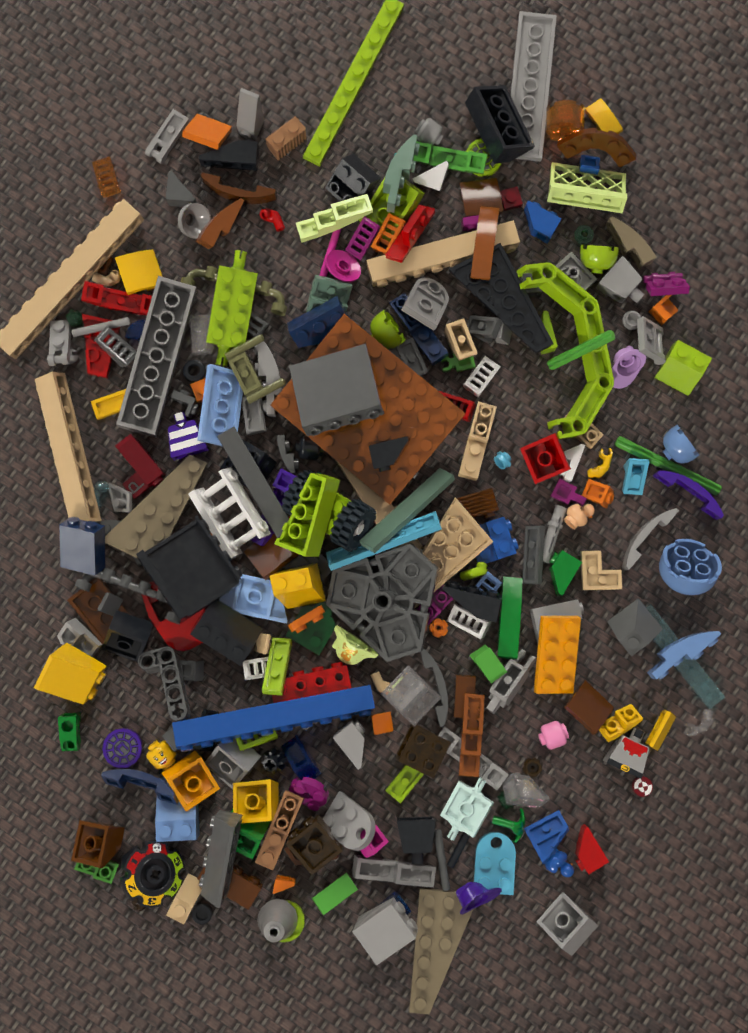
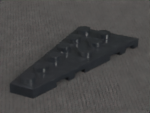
M501 243L494 246L490 280L471 278L473 257L449 268V272L497 318L501 319L535 354L553 346L554 343L526 290L520 289L521 281Z

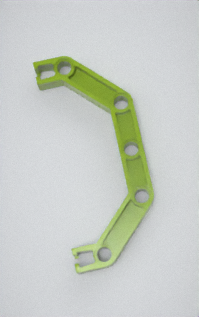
M547 262L529 264L517 270L518 277L531 273L533 279L531 280V277H527L524 282L520 283V289L539 287L574 316L579 345L604 333L598 301L555 265ZM607 344L582 356L587 383L567 417L547 422L548 429H553V426L562 425L564 434L562 435L561 431H558L556 434L559 440L585 434L612 390L614 377Z

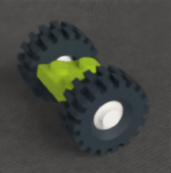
M304 470L303 473L300 472L298 478L295 477L293 479V483L289 484V489L284 494L286 497L282 500V508L290 516L292 515L291 510L293 506L297 505L300 499L299 494L310 473H314L310 470ZM336 493L326 533L330 535L332 542L348 552H353L358 546H361L359 540L374 526L373 521L376 519V511L359 499L351 501L343 495Z

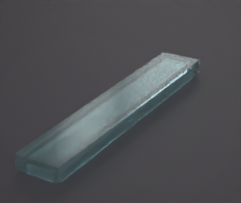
M649 604L646 608L663 628L653 639L662 650L679 638L655 608ZM682 657L684 660L675 668L706 707L711 709L724 699L725 696L696 660Z

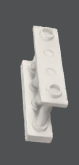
M230 467L219 471L222 479L207 490L204 487L195 489L188 495L202 518L208 524L212 535L218 538L221 550H226L231 559L243 553L240 546L256 535L261 539L269 536L271 533L267 523L261 518L238 480L237 473ZM227 485L232 496L215 507L210 497ZM237 502L242 512L225 523L220 513ZM247 519L253 529L235 540L230 530Z

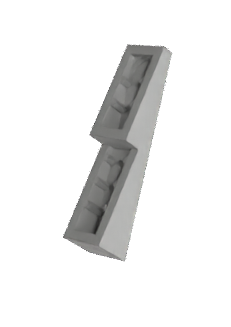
M354 855L352 876L356 879L388 881L401 885L434 888L435 866L414 865L409 862L375 857L365 858V856Z

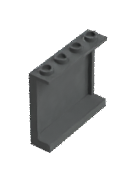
M366 344L289 366L302 428L307 436H315L327 430H336L348 424H357L362 420L375 419L384 414L371 365L370 353Z

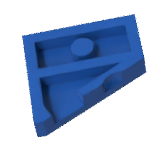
M559 810L524 828L543 864L548 861L569 831V827Z

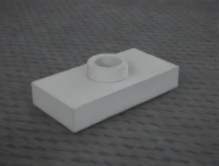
M242 397L246 434L250 436L266 432L262 398L249 404L246 397Z

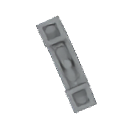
M677 508L655 516L640 528L631 540L624 555L622 565L624 570H629L642 554L636 549L657 524L661 527L668 525L679 512Z
M444 726L438 736L450 741L451 744L446 753L459 761L461 738ZM481 753L479 777L495 790H498L509 774Z

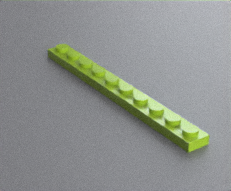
M385 0L311 139L303 159L319 167L321 166L404 8V3L398 0Z

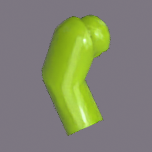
M478 562L476 564L477 567L462 571L460 578L466 581L485 575L487 573V564L485 562Z

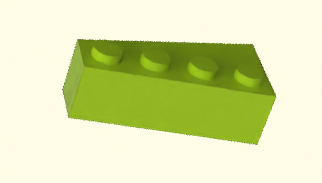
M310 473L299 494L300 499L297 505H294L291 510L292 515L288 522H285L282 527L283 532L274 544L305 557H319L340 480L325 474Z

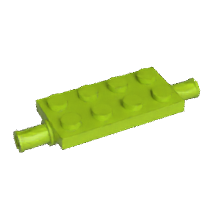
M235 250L233 267L219 265L206 343L214 344L218 347L215 364L221 365L223 358L222 366L228 367V359L225 353L246 342L258 274L244 269L247 252L242 251L240 259L241 250Z

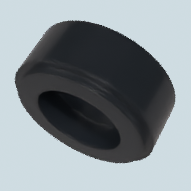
M204 902L197 904L192 911L193 920L200 925L208 923L213 915L212 907Z

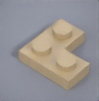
M601 551L580 552L582 590L622 589V571L602 570Z

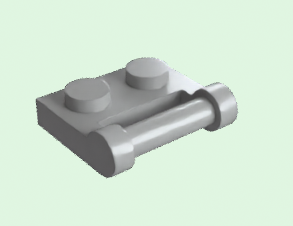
M642 316L637 319L639 352L653 359L656 365H662L666 362L662 345L663 328Z

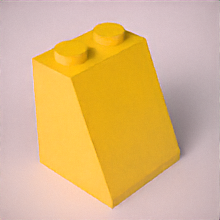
M317 563L281 570L270 575L273 594L287 609L326 601Z
M66 642L49 655L34 688L84 705L89 699L93 700L98 692L96 687L104 680L106 676L104 671L107 666Z

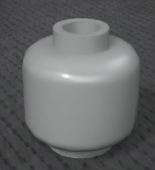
M431 118L422 119L415 129L419 142L438 145L443 138L441 134L442 126Z

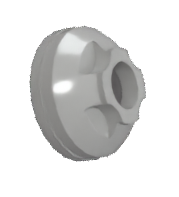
M199 203L186 204L178 215V225L181 232L194 239L198 238L200 232L211 220L208 209ZM188 214L193 216V222L190 225H187L185 221Z

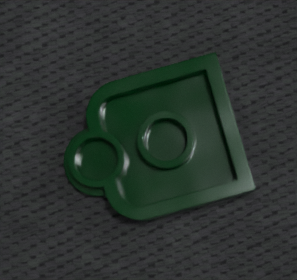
M325 602L317 603L314 607L304 606L295 620L320 605L325 610V613L322 614L324 616L323 619L316 623H313V621L307 623V628L298 634L296 631L291 632L290 629L286 634V637L318 655L321 654L335 628V621L331 617L332 610Z

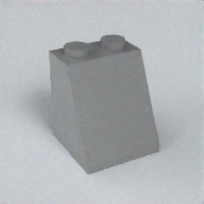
M394 897L360 915L352 931L376 965L413 941L418 933L416 922L412 918L409 919L403 904L400 901L397 902Z

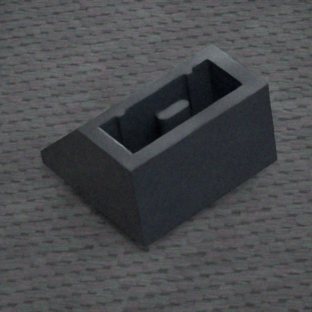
M353 153L341 159L325 189L339 201L368 194L369 197L381 177Z

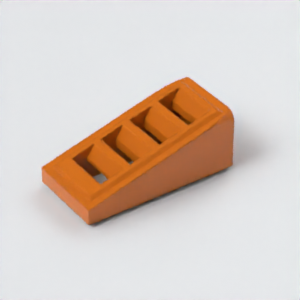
M388 213L371 248L385 255L403 229L406 221ZM392 221L398 224V228L390 225L389 222ZM386 228L394 231V235L385 231ZM383 235L390 238L391 241L388 242L387 240L383 239ZM381 242L388 247L385 249L379 246V243Z

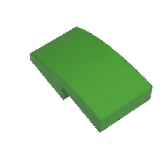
M110 860L104 868H98L77 862L74 870L92 875L94 879L112 884L119 864Z
M346 872L314 896L312 900L322 915H325L358 889Z

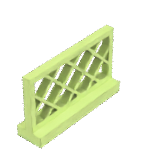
M551 163L547 202L623 213L627 201L626 173L599 169V173L596 175L579 172V166ZM555 170L563 171L564 173L560 175ZM575 173H579L583 176L579 178L575 175ZM593 176H599L601 179L597 181ZM570 177L573 181L569 183L565 178ZM612 179H619L621 182L616 184ZM589 180L592 184L587 185L583 181ZM606 182L611 187L606 188L602 184Z

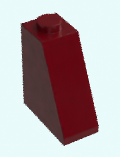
M129 434L115 445L148 486L152 487L154 485L156 487L164 480L163 478L166 474L140 441L132 434Z

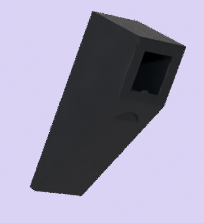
M455 581L444 583L443 590L476 618L492 622L497 621L502 595H499V592L494 590L481 591L479 587L472 585L464 587Z

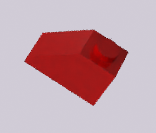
M585 824L581 825L575 855L578 859L575 862L581 871L585 870L588 874H591L609 863L588 826Z

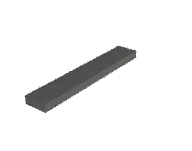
M232 427L218 435L217 438L275 536L279 538L283 532L282 527L285 522H288L289 518L283 511L282 506L236 428Z

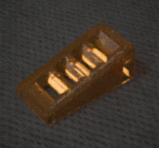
M110 156L92 162L103 198L121 193ZM108 163V166L98 169V166ZM110 170V172L100 175V172ZM109 176L112 177V178H110V179H107V180L102 181L103 178H106V177H109ZM113 182V185L104 187L105 184Z

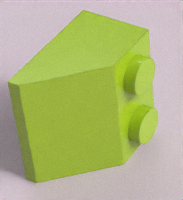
M677 340L671 346L665 357L666 362L660 366L654 378L689 396L703 376L712 358Z

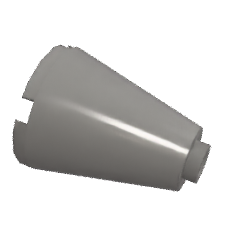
M273 899L265 903L260 909L257 919L258 927L268 941L278 942L293 934L297 926L298 916L296 909L288 901Z

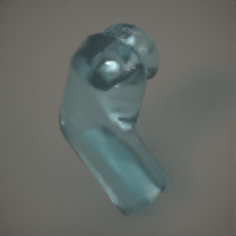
M98 481L93 486L98 508L102 507L100 497L102 492H106L109 489L106 481Z

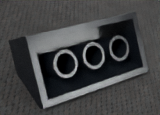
M478 86L473 88L465 104L493 163H508L532 150L535 145L506 86Z

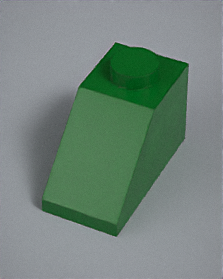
M561 550L558 553L555 552L549 561L552 563L549 569L555 593L558 596H563L582 564L580 560Z

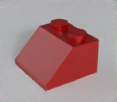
M556 433L520 448L535 484L571 469Z

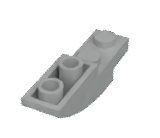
M263 341L254 346L255 356L258 355L255 371L260 380H266L263 381L264 388L281 379L273 354L267 344ZM283 387L266 395L267 400H263V411L267 412L268 417H276V410L270 404L283 390Z

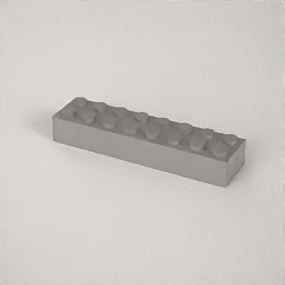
M158 276L116 423L118 428L156 438L197 293L196 286Z

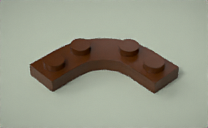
M597 128L583 129L557 142V147L567 159L588 149H600L607 152L620 168L635 161L637 156L627 141L611 130L605 132L597 131Z

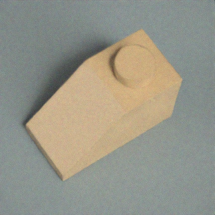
M464 318L446 324L444 333L452 352L458 360L478 354Z
M188 873L166 916L185 924L202 890V887H199L200 880L197 877Z

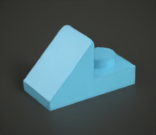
M629 458L623 466L625 470L623 494L643 495L649 466L648 459Z

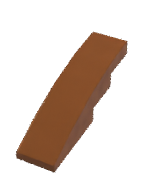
M465 693L458 776L479 777L485 695Z

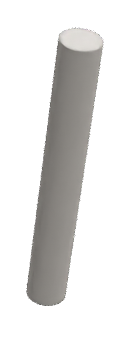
M129 317L72 329V335L77 337L99 332L106 326L113 329L130 325Z

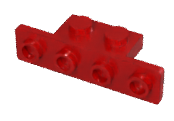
M424 205L417 206L385 254L386 259L400 263L405 260L435 214V208Z

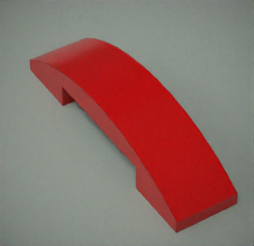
M84 281L81 301L96 306L145 316L148 314L152 299L151 295H138L134 293L128 295L125 291L106 288L104 285Z

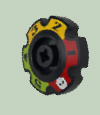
M147 840L142 843L141 849L133 847L125 856L121 865V869L125 870V875L120 877L122 890L129 899L134 900L138 898V905L153 908L162 906L164 898L167 897L172 900L177 895L184 882V878L180 877V872L185 869V864L180 852L176 848L171 847L168 850V843Z

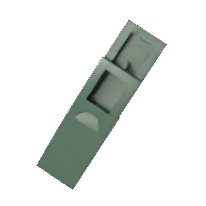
M412 135L400 147L388 167L383 183V193L389 194L387 212L394 213L395 207L400 206L401 194H398L399 188L403 189L405 179L409 180L410 173L415 171L416 161L413 158L414 155L418 156L420 146L419 143H416L417 135Z

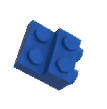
M501 517L480 525L492 539L493 543L475 557L477 563L485 562L487 564L517 553L516 549H519L516 538H511L509 531H512V526L509 519L505 520V517Z

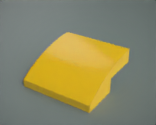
M153 249L115 257L128 295L145 289L147 291L155 289L158 276L163 277Z

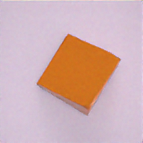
M391 711L371 714L374 735L394 731Z
M277 875L273 894L294 887L296 879L294 877Z

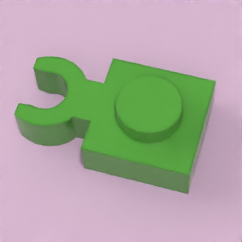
M453 353L454 358L446 357L441 360V363H449L448 367L442 368L443 372H450L454 367H456L457 372L476 368L473 356L458 360Z

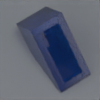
M297 735L281 746L292 769L301 780L303 777L315 779L322 774L315 760Z

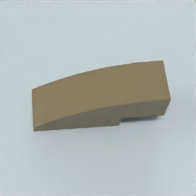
M613 216L608 219L605 225L623 257L630 254L639 270L654 262L657 257L653 250L634 229Z

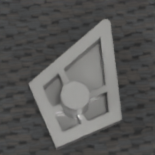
M108 483L114 512H131L132 492L113 483Z

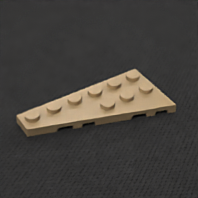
M456 497L440 521L442 529L431 535L422 550V553L439 568L434 592L493 543L492 539Z

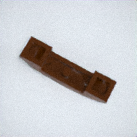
M207 173L201 174L203 183L210 190L228 200L237 201L242 198L245 204H262L277 200L276 189L257 185L256 192L223 185L220 176Z

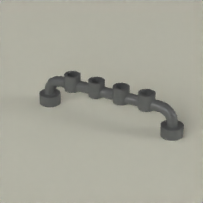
M108 568L100 571L95 576L85 574L82 579H77L75 587L89 592L92 586L89 581L96 577L167 603L159 589L158 591L151 589L152 584L141 581L140 584L134 583V578L125 574L121 578L115 576L116 572ZM173 610L172 612H167L166 620L176 624L181 623Z

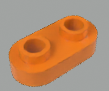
M320 605L290 623L288 627L291 632L296 631L298 634L307 628V623L311 621L316 623L323 619L324 616L322 614L325 613V610Z

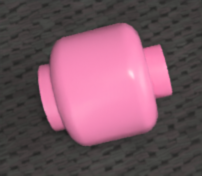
M553 721L541 726V733L538 734L542 746L546 745L548 749L552 750L565 745L569 735L564 723L560 724L559 721Z

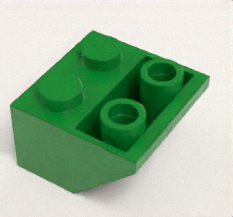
M271 821L241 824L236 852L253 859Z

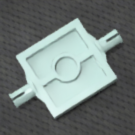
M482 778L478 779L475 787H471L463 781H458L440 814L452 826L447 837L453 841L459 831L465 832L474 838L494 804L493 801L485 797L481 792L486 783Z

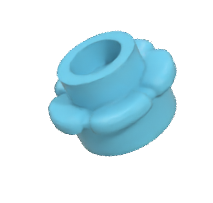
M497 452V456L494 457L495 464L500 469L511 466L510 461L512 459L510 455L506 452Z

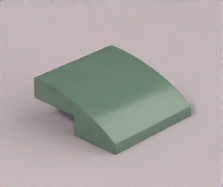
M315 275L306 312L335 296L339 297L347 311V302L353 287L352 284Z

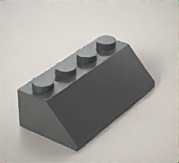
M219 810L211 818L210 828H213L206 844L209 852L208 855H205L203 861L205 874L201 875L199 887H202L201 896L217 908L221 907L229 893L243 818L242 814Z

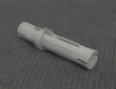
M555 505L551 521H548L547 524L549 527L544 539L543 562L548 564L559 531L563 528L562 522L567 508L560 505Z

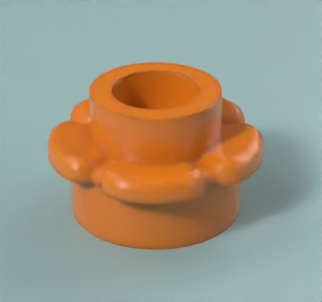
M436 618L430 623L429 631L437 638L445 636L448 632V624L445 620Z

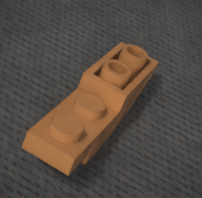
M285 790L256 858V864L274 870L304 797Z

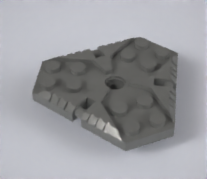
M411 543L375 555L373 559L366 558L333 570L326 605L353 631L357 629L361 633L360 637L386 662L418 653L423 650L430 615L428 608L432 605L439 568ZM378 565L380 572L375 573L374 566ZM382 595L388 598L387 606L381 603ZM416 603L421 604L420 610L415 609ZM364 620L370 623L367 628L362 624Z

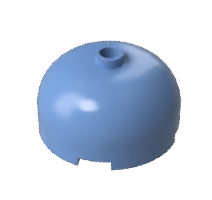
M677 539L674 543L666 545L659 561L660 575L663 581L678 593L684 595L703 594L715 585L721 573L722 564L718 555H713L705 548L706 545L691 539Z

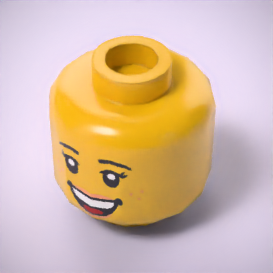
M156 740L148 746L149 751L146 757L156 770L162 769L164 771L176 761L174 759L176 752L172 750L165 740L161 742Z

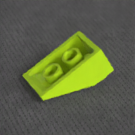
M383 179L370 201L373 212L365 216L380 227L388 213L406 221L425 194L405 179L403 189L399 188L398 193L401 194L400 206L395 207L394 213L387 212L389 194L383 193ZM392 221L389 222L390 225L398 228V224ZM386 228L385 230L392 235H394L395 233L394 231ZM383 235L382 238H384L388 242L391 241L390 238Z

